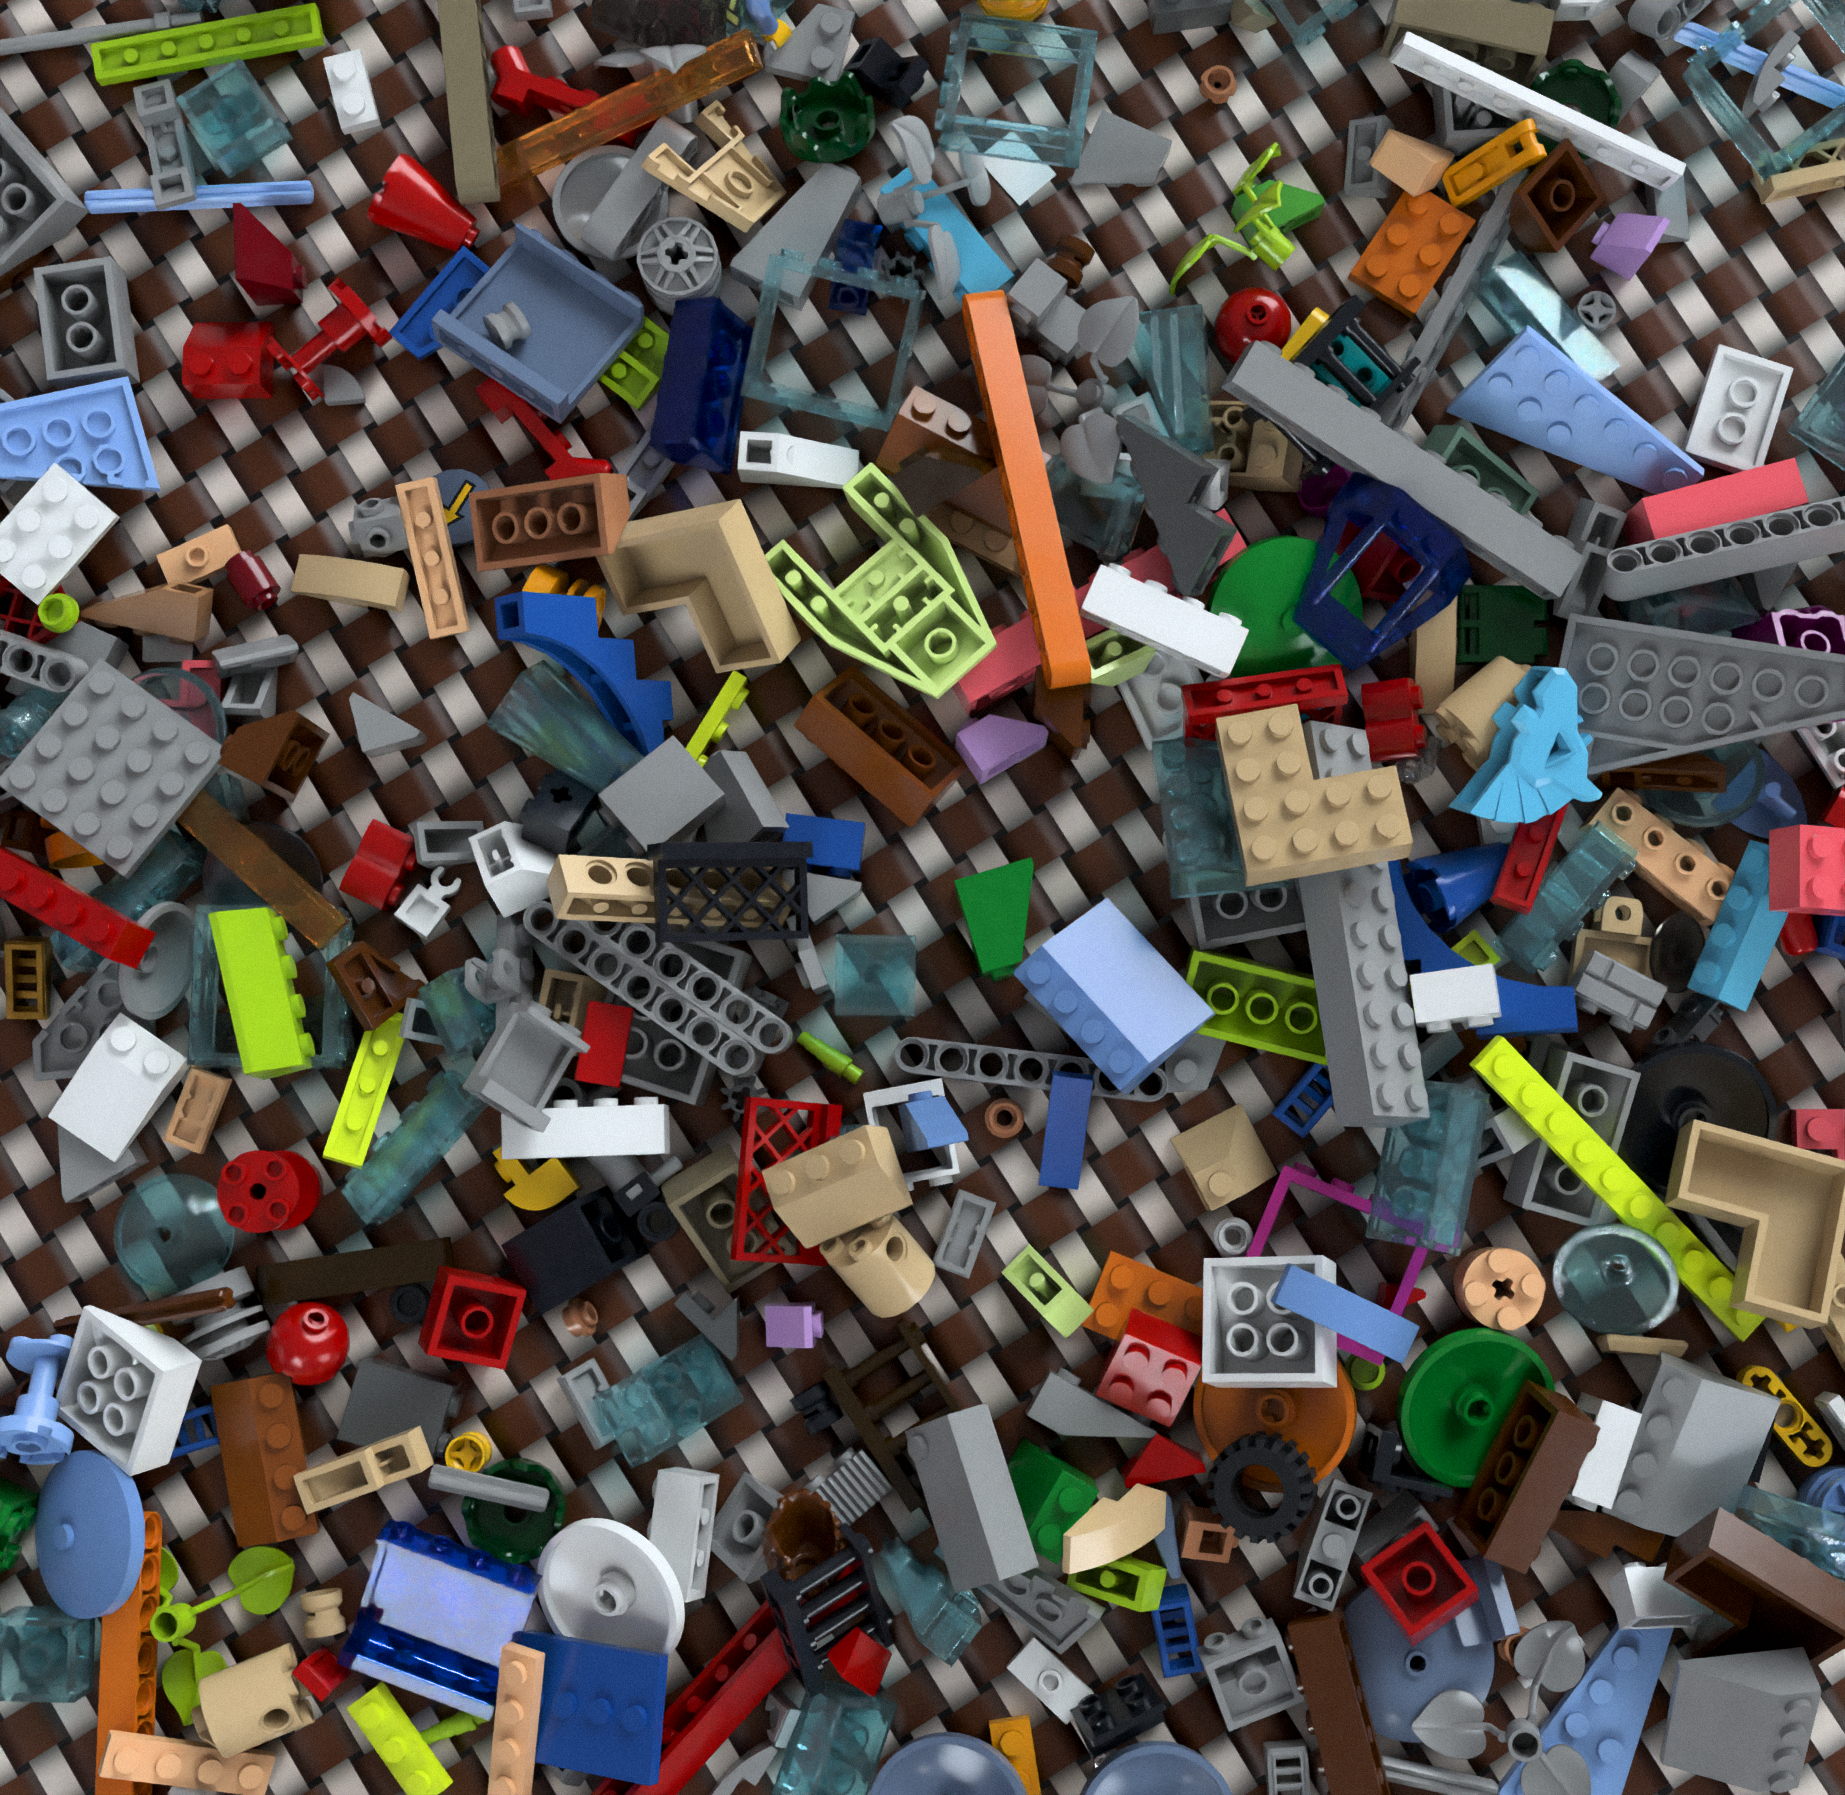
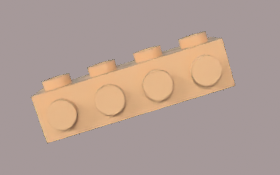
M1617 787L1607 792L1579 829L1700 925L1705 927L1714 924L1736 873L1727 865L1719 862L1716 864L1705 856L1706 850L1691 838L1684 839L1673 830L1674 825L1669 819L1661 814L1655 813L1653 815L1642 806V799L1631 790L1626 788L1621 790Z

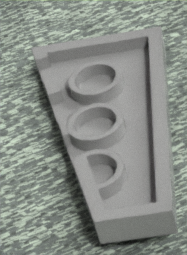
M938 1543L933 1552L945 1561L940 1543ZM1037 1568L998 1582L977 1587L1060 1655L1095 1625L1106 1609Z

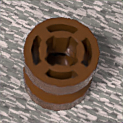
M1062 235L1056 245L1057 254L1055 258L1048 261L1047 265L1068 281V289H1077L1083 279L1082 270L1084 266L1090 265L1095 251L1088 243L1077 237Z

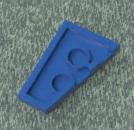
M462 246L389 331L392 338L419 361L443 348V345L435 341L431 319L440 309L450 314L490 268L465 246Z

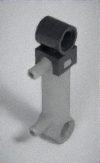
M560 1078L545 1108H553V1101L557 1100L558 1093L565 1087H570L573 1090L575 1100H578V1107H594V1099L612 1098L622 1090L623 1086L621 1084L620 1088L602 1085L589 1095L586 1087L579 1081ZM635 1155L586 1157L613 1192L612 1197L628 1218L638 1216L637 1226L642 1236L647 1240L660 1242L668 1241L678 1234L681 1229L680 1223L667 1206L666 1201L658 1200L664 1195L661 1185L683 1168V1164L676 1156L670 1157L652 1172L646 1171ZM657 1210L664 1211L669 1217V1226L663 1233L656 1232L650 1224L651 1216Z

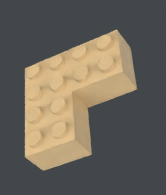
M741 499L629 521L626 523L614 553L596 556L623 616L686 605L716 673L781 663L801 641Z
M1297 704L1216 718L1215 736L1246 887L1409 858L1413 839L1396 765L1313 780Z
M1696 1119L1682 1126L1679 1129L1664 1205L1744 1227L1729 1307L1807 1329L1826 1325L1828 1323L1845 1232V1160Z

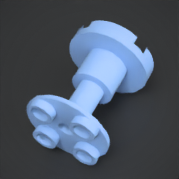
M54 1334L49 1339H31L23 1336L11 1338L6 1352V1359L16 1369L31 1374L28 1393L22 1394L17 1398L14 1415L0 1417L1 1458L6 1459L7 1452L20 1455L19 1463L47 1465L63 1461L65 1452L70 1455L74 1434L67 1426L56 1422L60 1403L57 1399L53 1398L56 1380L63 1376L74 1340L72 1337Z

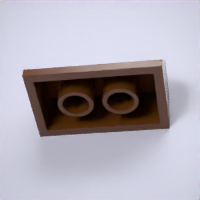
M294 710L287 711L238 727L234 735H229L223 742L220 749V756L222 757L218 764L294 802L330 734L302 714Z

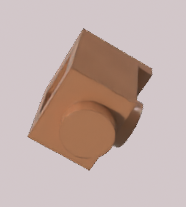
M1181 1501L1175 1528L1177 1548L1181 1558L1229 1563L1231 1550L1238 1546L1239 1538L1233 1536L1235 1529L1232 1526L1225 1530L1219 1524L1224 1519L1220 1512L1213 1515L1211 1508L1191 1506L1190 1502Z

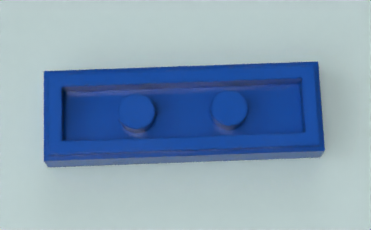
M1056 1070L1052 1072L1039 1173V1185L1076 1190L1079 1188L1093 1084V1075Z

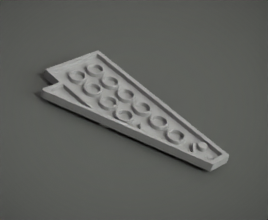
M1569 613L1559 668H1565L1577 685V715H1581L1584 720L1577 724V731L1579 735L1588 733L1593 738L1586 747L1588 751L1587 776L1845 719V655Z

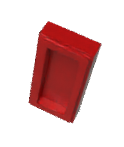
M322 1645L303 1660L292 1674L322 1702L348 1678L351 1670L326 1646Z

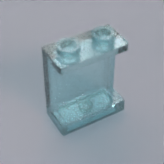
M1061 453L1053 455L1045 465L1061 535L1099 551L1097 559L1106 563L1123 561L1122 559L1130 553L1144 509L1143 501L1145 495L1141 484L1135 478L1115 471L1113 484L1096 483L1074 473L1065 464Z

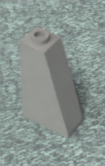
M824 163L733 258L730 263L732 278L801 311L862 193L861 177L858 176L857 172L842 163H838L837 166L832 163Z

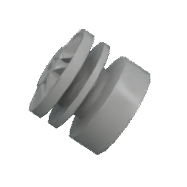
M673 216L655 222L644 232L637 246V265L652 303L660 311L673 317H693L706 312L716 303L723 289L724 273L713 235L700 222L688 217ZM679 260L678 265H674L672 263L677 262Z
M245 1266L216 1275L170 1296H180L222 1287H229L233 1290L232 1297L236 1300L233 1308L226 1309L223 1312L172 1321L173 1326L193 1322L195 1330L184 1336L180 1342L183 1346H187L201 1341L203 1347L192 1353L200 1358L202 1362L217 1361L251 1346L260 1336L271 1330L268 1320L251 1326L248 1324V1319L263 1312L261 1305L244 1309L240 1305V1301L255 1291Z

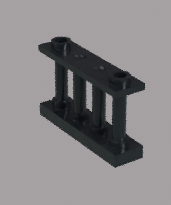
M1355 294L1342 302L1288 361L1292 364L1296 362L1301 363L1307 367H1310L1313 362L1317 366L1322 364L1362 406L1376 412L1394 391L1399 394L1413 382L1416 376L1412 372L1421 361L1414 357L1402 363L1401 366L1394 361L1359 325L1361 320L1357 315L1365 308L1366 304ZM1339 334L1343 338L1348 336L1388 377V380L1375 394L1333 353L1335 348L1331 343ZM1246 405L1238 414L1248 425L1260 419L1264 422L1269 420L1311 462L1299 475L1304 481L1316 475L1322 478L1336 465L1335 462L1250 406Z
M846 1522L839 1526L845 1548L794 1581L790 1578L784 1581L775 1568L760 1576L789 1668L810 1698L825 1690L820 1673L824 1671V1665L830 1662L826 1654L855 1627H859L869 1635L875 1632L886 1648L893 1645L889 1629L893 1625V1621L882 1604L870 1557L874 1555V1551L864 1534L859 1533L856 1535ZM850 1565L851 1573L803 1604H799L803 1601L802 1596ZM857 1589L858 1596L807 1628L810 1625L809 1620ZM861 1613L864 1614L863 1620L814 1651L817 1648V1642Z

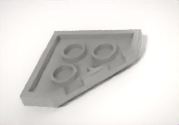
M104 958L96 967L98 970L84 986H80L61 1007L59 1015L46 1029H42L33 1039L34 1081L73 1078L94 1044L120 1012L156 1036L155 1020L136 1017L126 1009L118 989L117 962Z

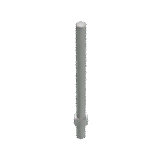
M171 11L154 13V18L0 39V56L120 39L205 23L201 11L175 15Z

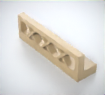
M1845 137L1753 157L1750 164L1761 205L1844 187L1845 159L1838 160L1836 156L1841 149L1845 148ZM1833 151L1832 155L1826 153ZM1813 156L1825 163L1807 168L1799 167L1803 158ZM1797 159L1795 163L1790 162V160ZM1776 164L1788 172L1770 175L1767 179L1764 166Z

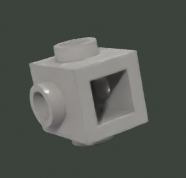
M398 496L386 499L370 498L361 504L354 505L353 521L348 522L349 532L353 544H360L365 558L372 556L387 557L396 551L409 549Z

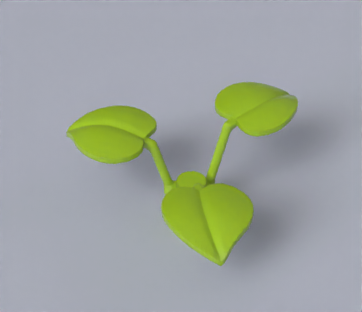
M1277 142L1270 145L1258 159L1248 166L1232 191L1236 195L1243 188L1253 205L1244 213L1233 229V232L1236 234L1241 228L1252 221L1258 229L1249 240L1253 248H1247L1217 234H1208L1194 245L1179 262L1170 283L1169 294L1174 296L1178 279L1205 251L1217 244L1245 254L1252 261H1255L1259 256L1273 271L1277 270L1294 252L1296 247L1280 233V230L1273 224L1267 212L1282 206L1280 192L1283 181L1277 180L1258 198L1252 190L1255 176L1270 159L1281 156V147Z
M255 1546L242 1551L232 1560L228 1568L229 1578L236 1588L195 1607H191L182 1602L171 1605L173 1595L168 1591L177 1584L179 1571L172 1554L162 1547L160 1601L156 1612L150 1620V1630L154 1638L160 1642L172 1641L173 1646L181 1645L188 1648L173 1653L165 1662L162 1670V1684L165 1694L178 1712L184 1726L193 1724L192 1709L201 1705L199 1680L227 1668L225 1660L219 1652L210 1650L201 1653L200 1645L184 1638V1636L194 1629L197 1614L239 1594L242 1606L253 1614L265 1615L279 1609L286 1602L290 1594L295 1571L293 1558L280 1548Z

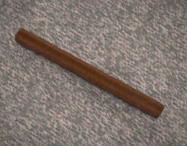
M222 1287L106 1309L104 1311L146 1326L223 1312L226 1309L233 1308L236 1300L232 1297L233 1290L231 1288ZM81 1314L56 1320L53 1324L56 1334L67 1335L74 1339Z

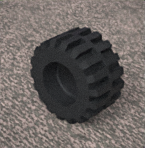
M1257 1431L1253 1435L1248 1433L1241 1436L1216 1457L1213 1462L1215 1466L1208 1473L1207 1480L1211 1481V1485L1206 1490L1207 1498H1213L1215 1502L1210 1506L1213 1515L1220 1512L1224 1519L1219 1524L1225 1530L1232 1526L1235 1529L1233 1536L1242 1539L1245 1535L1249 1536L1250 1543L1259 1544L1263 1539H1266L1267 1543H1272L1282 1536L1284 1538L1287 1537L1307 1518L1306 1516L1312 1511L1315 1504L1313 1498L1318 1493V1485L1313 1483V1479L1317 1476L1315 1467L1309 1468L1307 1461L1310 1457L1306 1451L1300 1454L1295 1449L1298 1443L1293 1439H1290L1288 1442L1282 1440L1283 1434L1274 1432L1271 1435H1266V1431ZM1248 1465H1263L1276 1473L1282 1483L1284 1492L1283 1501L1280 1506L1268 1509L1257 1506L1249 1500L1242 1487V1473Z

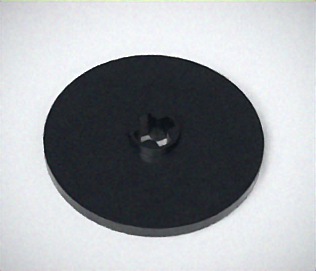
M251 822L232 828L213 844L203 865V888L214 912L268 907L277 912L278 916H283L288 934L297 930L308 921L321 899L323 876L315 853L299 835L277 824ZM259 872L263 877H270L272 880L267 885V889H265L263 883L256 884L254 881Z

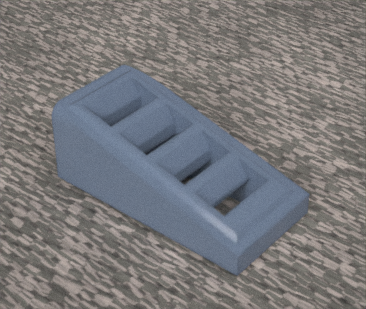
M1166 1492L1165 1529L1153 1541L1164 1567L1168 1569L1167 1573L1171 1579L1180 1578L1181 1569L1171 1498L1168 1492Z

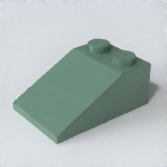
M1435 425L1421 447L1424 451L1432 450L1443 456L1447 461L1445 465L1455 472L1463 471L1472 475L1478 480V487L1487 493H1497L1508 499L1511 503L1510 508L1520 515L1528 513L1540 493L1461 425Z

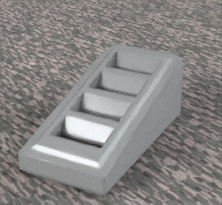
M1304 1739L1262 1742L1267 1795H1278V1791L1299 1790L1300 1795H1310L1308 1752ZM1293 1758L1297 1760V1765L1276 1766V1760ZM1298 1774L1297 1781L1277 1782V1776Z

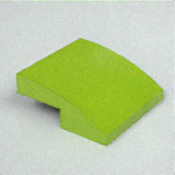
M644 314V327L599 380L637 410H641L674 373L690 349Z

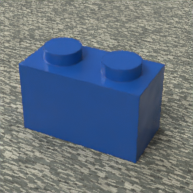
M786 813L785 821L789 828L783 833L782 842L812 841L813 858H806L807 873H812V868L828 870L827 876L840 879H851V873L860 874L866 831L865 823Z

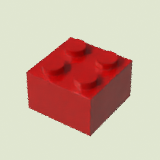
M439 1265L418 1344L426 1355L505 1370L527 1290L516 1280Z
M1131 1307L1102 1367L1095 1395L1171 1427L1202 1367L1203 1337Z
M1427 1520L1360 1567L1363 1581L1411 1647H1414L1479 1600L1478 1587Z

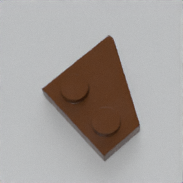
M363 941L353 942L325 964L365 1031H372L378 1028L405 1006L407 998L414 999L427 989L423 981L420 979L413 980L400 971L401 967L390 959L382 958L377 950Z

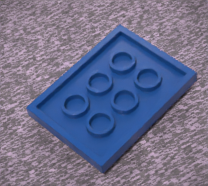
M535 1630L522 1632L521 1645L545 1653L535 1762L646 1786L659 1783L669 1655Z

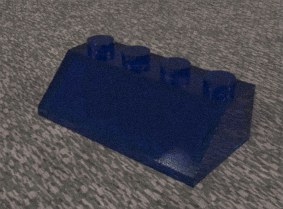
M715 296L676 300L673 318L670 322L667 352L664 356L661 385L657 394L655 418L650 433V446L670 461L721 474H731L756 331Z

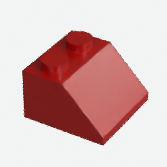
M272 321L195 322L183 346L182 385L196 399L273 398V356L266 346L270 343L268 338L270 336L274 338V323Z

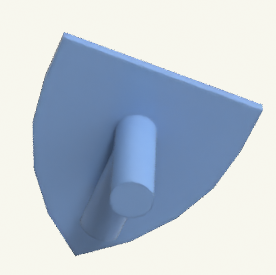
M1763 749L1758 752L1730 785L1726 793L1712 807L1721 817L1738 829L1764 839H1769V830L1799 824L1807 825V813L1802 796L1792 777Z

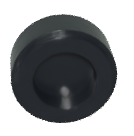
M418 1283L399 1286L390 1297L389 1308L391 1314L396 1320L404 1324H413L423 1320L431 1297L429 1291Z

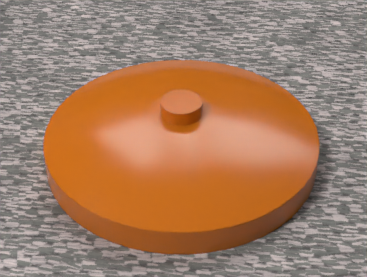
M1337 1358V1387L1217 1388L1202 1382L1201 1370L1194 1391L1193 1415L1200 1441L1213 1462L1227 1446L1241 1436L1248 1433L1253 1435L1257 1431H1266V1435L1277 1432L1283 1434L1282 1440L1288 1442L1290 1439H1293L1297 1442L1298 1446L1295 1449L1300 1454L1306 1451L1310 1459L1307 1461L1309 1468L1315 1467L1317 1474L1313 1479L1315 1484L1330 1474L1346 1455L1355 1434L1357 1402L1352 1382ZM1252 1464L1243 1470L1242 1485L1263 1492L1284 1493L1279 1477L1268 1467Z

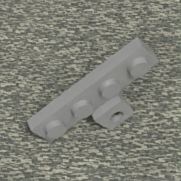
M502 914L497 915V950L492 952V963L486 964L476 957L465 961V988L484 1005L496 1002V1028L511 1002L528 1005L530 1001H533V978L535 976L533 944L535 937L525 929L523 920L515 914L506 918Z

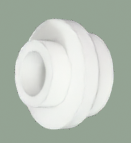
M1228 1217L1221 1220L1213 1232V1242L1216 1249L1227 1257H1240L1246 1254L1253 1240V1232L1249 1224L1237 1217ZM1232 1229L1237 1230L1240 1235L1238 1243L1230 1245L1226 1241V1233Z

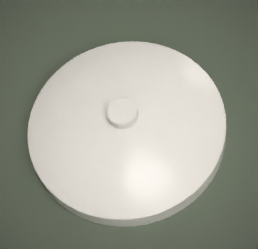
M587 1518L569 1524L547 1543L537 1566V1592L543 1613L555 1634L667 1655L674 1651L684 1629V1600L672 1568L649 1540L622 1523L603 1518Z

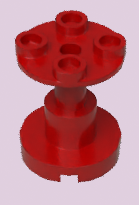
M340 277L327 287L339 305L317 323L322 329L317 335L291 357L272 336L268 338L270 343L266 346L271 355L286 371L292 367L297 371L292 377L313 401L319 396L324 399L325 395L307 375L339 348L345 353L365 335L380 349L392 339L386 328H381L375 322L378 318L348 285L345 286Z
M254 1150L245 1152L224 1165L217 1184V1201L226 1222L233 1227H238L250 1233L288 1230L299 1227L312 1216L315 1209H318L323 1197V1180L319 1170L303 1155L289 1150L271 1152Z

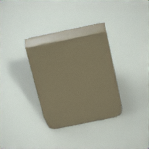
M1232 0L1230 13L1234 26L1258 33L1277 22L1276 18L1260 0Z

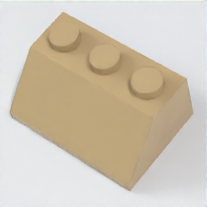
M864 1125L762 1170L773 1209L806 1249H810L913 1205L887 1127Z

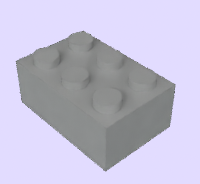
M108 256L33 268L47 380L59 391L126 376L129 377L130 384L140 383L126 273L113 258Z

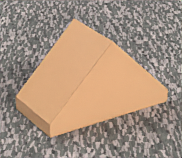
M1389 128L1369 163L1373 168L1415 197L1436 187L1455 155L1450 150Z

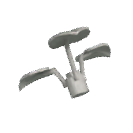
M728 31L699 40L700 45L679 44L673 47L654 46L618 50L595 60L593 65L594 70L600 66L631 67L644 64L651 67L660 85L662 98H666L668 117L676 123L694 122L699 116L697 96L702 95L701 84L708 54L717 49H730L753 42L766 47L767 42L763 36ZM699 57L694 85H691V79L681 78L680 67L689 60ZM660 66L673 73L674 79L668 81V86Z
M903 116L891 121L888 126L896 134L901 144L913 179L901 187L894 188L893 192L879 195L877 200L878 213L885 226L904 222L905 228L921 227L928 229V243L936 275L938 300H941L950 294L959 281L961 274L960 258L955 241L949 231L942 232L939 222L917 219L919 214L924 212V200L967 186L972 204L977 207L984 206L991 197L990 180L983 166V159L978 146L973 140H966L959 147V163L964 179L920 193L918 190L913 191L912 188L918 184L925 185L930 182L933 173L930 165L934 162L935 153L932 139L925 123L915 116Z
M1133 296L1100 301L1089 307L1080 319L1078 342L1082 349L1092 353L1090 363L1097 379L1090 378L1084 380L1077 390L1048 384L1052 368L1050 363L1042 357L1030 354L1020 356L1034 419L1041 415L1047 407V391L1074 397L1082 408L1089 410L1079 415V424L1069 426L1064 430L1061 436L1060 452L1065 464L1074 473L1087 480L1101 484L1114 483L1122 442L1116 432V424L1118 422L1113 417L1107 415L1117 404V392L1111 385L1106 384L1109 378L1103 374L1098 359L1108 367H1115L1122 363L1130 354L1136 340L1139 325L1138 300Z
M1548 1621L1539 1624L1527 1631L1518 1641L1514 1652V1666L1520 1675L1533 1679V1682L1531 1684L1527 1717L1512 1720L1507 1725L1506 1731H1501L1491 1723L1483 1722L1485 1713L1482 1703L1477 1697L1461 1689L1445 1690L1434 1696L1412 1722L1413 1732L1425 1745L1442 1755L1455 1759H1470L1483 1753L1486 1748L1484 1731H1489L1498 1737L1499 1742H1507L1510 1754L1516 1760L1526 1762L1521 1771L1520 1781L1524 1795H1591L1590 1774L1586 1762L1580 1753L1566 1744H1556L1545 1754L1542 1750L1543 1744L1540 1733L1535 1724L1540 1684L1542 1683L1545 1688L1553 1692L1567 1691L1579 1683L1585 1670L1584 1651L1578 1638L1576 1627L1569 1621Z

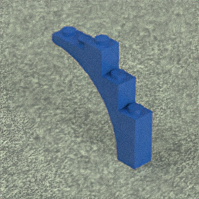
M521 591L494 598L498 639L522 643L545 653L566 668L591 695L609 725L616 740L625 773L664 742L663 722L674 720L671 682L638 680L636 678L633 640L598 637L595 597Z
M1400 859L1388 861L1405 967L1421 965V970L1414 971V974L1475 966L1451 950L1428 927L1410 897L1404 882ZM1496 975L1502 1017L1493 1018V1025L1469 1028V1030H1476L1479 1040L1493 1039L1496 1035L1509 1038L1579 1032L1574 987L1537 986L1508 980Z

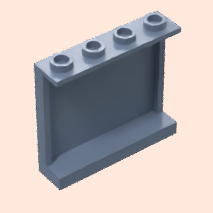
M517 222L514 226L516 240L450 314L440 309L431 319L435 341L561 424L644 327V305L632 292H623L611 284L609 279L600 271H592L579 263L578 259L568 250H560L549 243L546 237L538 230H529ZM512 301L525 316L531 329V336L524 340L516 339L513 341L511 348L503 351L489 335L483 317L491 312L495 314L501 312L503 305Z

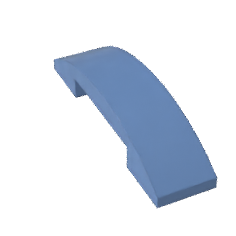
M1287 1263L1271 1299L1273 1303L1402 1364L1405 1362L1420 1327L1373 1302L1290 1263Z

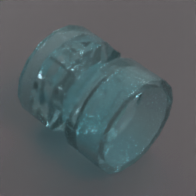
M30 688L24 690L6 709L0 711V753L15 760L60 705L57 700L43 690Z

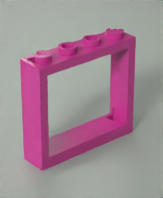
M1295 1162L1293 1168L1284 1165L1246 1257L1261 1256L1290 1184L1293 1182L1420 1236L1390 1309L1391 1312L1402 1316L1437 1230L1429 1226L1432 1219L1412 1210L1408 1211L1407 1216L1391 1210L1393 1202L1374 1194H1370L1368 1200L1353 1194L1355 1186L1339 1179L1333 1178L1331 1184L1315 1178L1317 1170L1301 1163ZM1337 1333L1338 1348L1379 1366L1382 1365L1385 1355Z

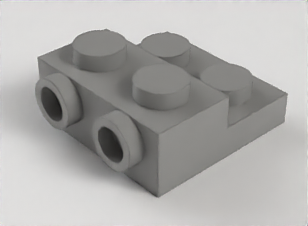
M1261 1617L1250 1618L1243 1623L1242 1630L1229 1635L1222 1632L1210 1634L1205 1638L1204 1645L1196 1648L1229 1732L1305 1702L1297 1689L1292 1665L1281 1635L1272 1618L1267 1620Z

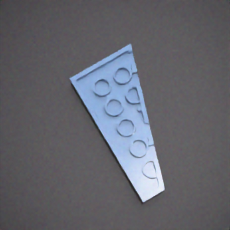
M1529 325L1447 406V413L1656 495L1694 485L1704 477L1703 467Z
M126 376L1 403L0 479L37 482L51 465L56 463L83 486L161 492L129 377Z
M1617 1621L1585 1665V1670L1579 1683L1565 1692L1538 1729L1543 1744L1542 1750L1545 1754L1556 1744H1566L1580 1753L1586 1762L1590 1774L1591 1795H1622L1674 1628L1620 1630ZM1516 1760L1498 1784L1499 1795H1524L1520 1781L1521 1771L1526 1762Z

